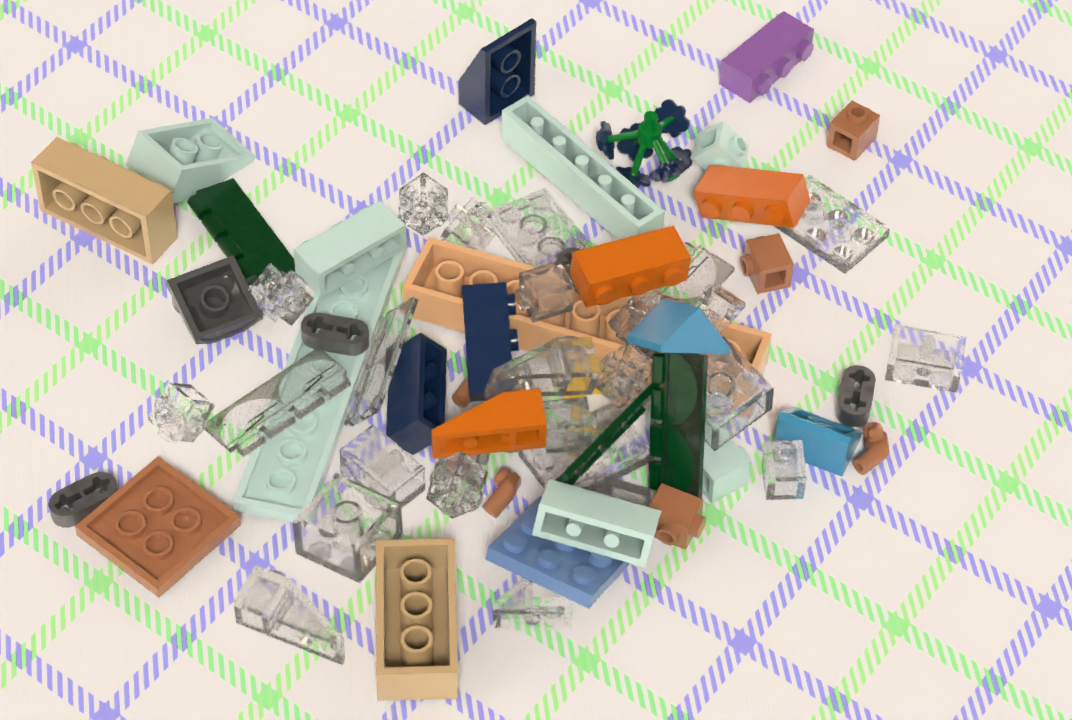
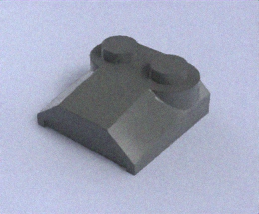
M234 255L167 280L166 286L172 297V305L175 311L181 315L195 344L218 342L246 331L263 319V315Z

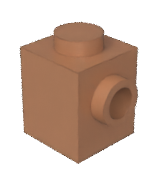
M851 100L830 122L827 147L856 161L876 140L880 114Z
M780 234L759 236L746 240L744 255L740 257V265L744 276H749L756 293L761 294L791 287L794 263Z
M661 483L648 506L661 511L654 538H657L666 545H674L686 550L692 538H699L705 527L706 517L702 516L704 499Z

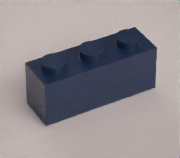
M506 282L462 285L469 397L471 402L487 401L491 398V395L496 396L502 392L514 391V388L521 387L520 365H513L512 352L519 351L517 329H510L509 316L516 315L515 293H508Z
M421 332L390 351L386 439L411 455L432 444L431 430L445 423L447 349Z

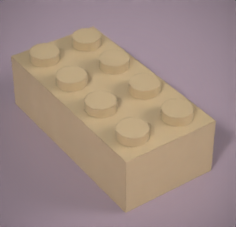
M56 137L31 162L40 211L152 265L177 240L172 191L165 185L155 183L140 176L131 169H125L110 162L106 157L95 155L81 148L78 144L70 143L59 137Z
M455 538L376 540L377 701L458 699Z

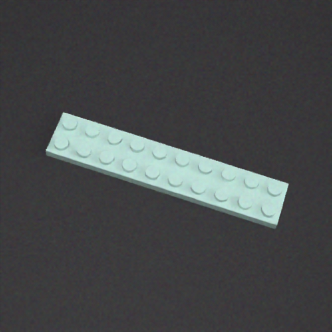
M407 249L322 298L313 292L304 317L311 313H326L363 321L369 329V347L364 353L356 356L312 349L303 343L300 326L269 407L275 403L278 404L267 411L233 499L234 511L308 526ZM352 335L349 340H353L357 335ZM322 372H324V373L322 374L323 378H321V379H320L314 386H312L308 391L304 392L306 389H308L314 382H316V381L321 377V376H318V375L321 374Z

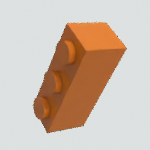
M711 164L693 190L700 215L703 218L795 228L811 201L804 174Z
M673 225L574 251L572 254L570 277L586 308L598 304L605 305L617 299L632 295H642L650 290L665 286H676L681 282L687 281L691 256Z

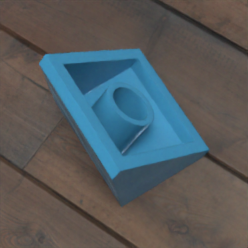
M666 298L627 334L628 343L660 353L729 354L730 346L699 307Z
M791 407L780 411L778 415L773 451L843 477L862 438L863 432L803 409Z

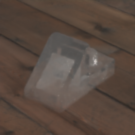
M712 283L705 286L700 300L695 306L701 309L720 335H722L745 308L746 303L718 283Z
M522 578L493 602V631L572 632L573 601L554 594L544 597H533V582Z

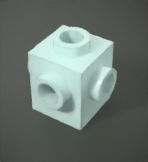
M721 121L697 134L693 159L704 171L708 169L710 164L746 168L749 144L724 121Z

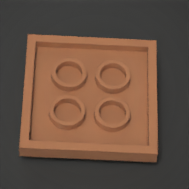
M157 456L79 522L75 529L78 537L160 598L241 526V518L229 507Z

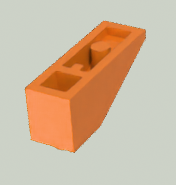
M518 389L502 392L432 429V458L546 448L547 422L541 389Z

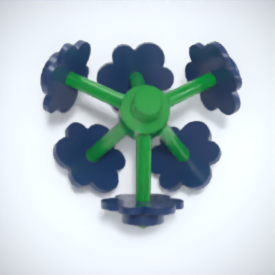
M666 99L655 112L647 111L644 114V121L633 124L629 129L623 128L619 134L612 135L610 124L606 123V121H601V129L596 132L598 149L603 151L609 160L614 159V142H618L617 150L621 154H628V158L634 161L632 167L623 168L617 166L616 170L637 188H640V185L650 186L651 181L649 179L655 180V182L661 180L663 183L671 182L690 168L692 165L690 158L692 152L690 149L683 150L679 146L670 149L662 138V133L666 134L669 132L671 137L676 138L681 132L688 130L690 122L685 116L686 109L682 105L677 106L674 100ZM654 148L660 166L648 176L641 173L639 168L642 160L649 158L653 154Z

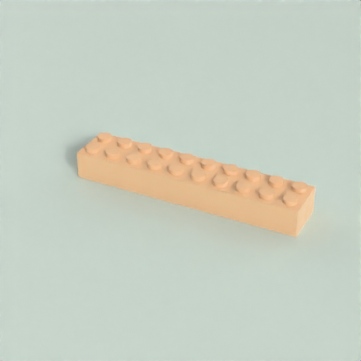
M432 237L427 239L402 287L404 316L465 333L462 285L506 282L508 293H515L516 315L509 316L510 329H517L519 349L572 365L595 364L609 366L610 376L649 386L652 383L653 354L660 352L650 351V349L647 350V348L628 343L627 334L635 327L636 322L660 303L658 301L632 295L614 300L609 304H600L586 308L580 295L563 282L555 272ZM705 315L730 346L729 354H703L708 355L706 403L747 415L768 363L772 334Z

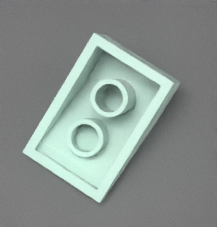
M208 118L137 131L126 165L140 176L155 183L165 185L172 191L173 203L187 201L198 190L222 182L254 162L256 156L215 119Z

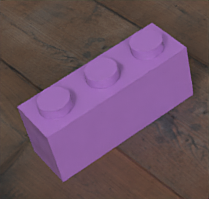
M782 11L721 61L719 85L751 103L759 95L766 94L771 86L781 77L785 78L799 62L806 61L810 57L814 49V44H812L814 28L789 13Z

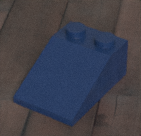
M533 18L481 48L459 79V105L484 125L500 117L502 110L527 95L530 97L535 95L537 21Z

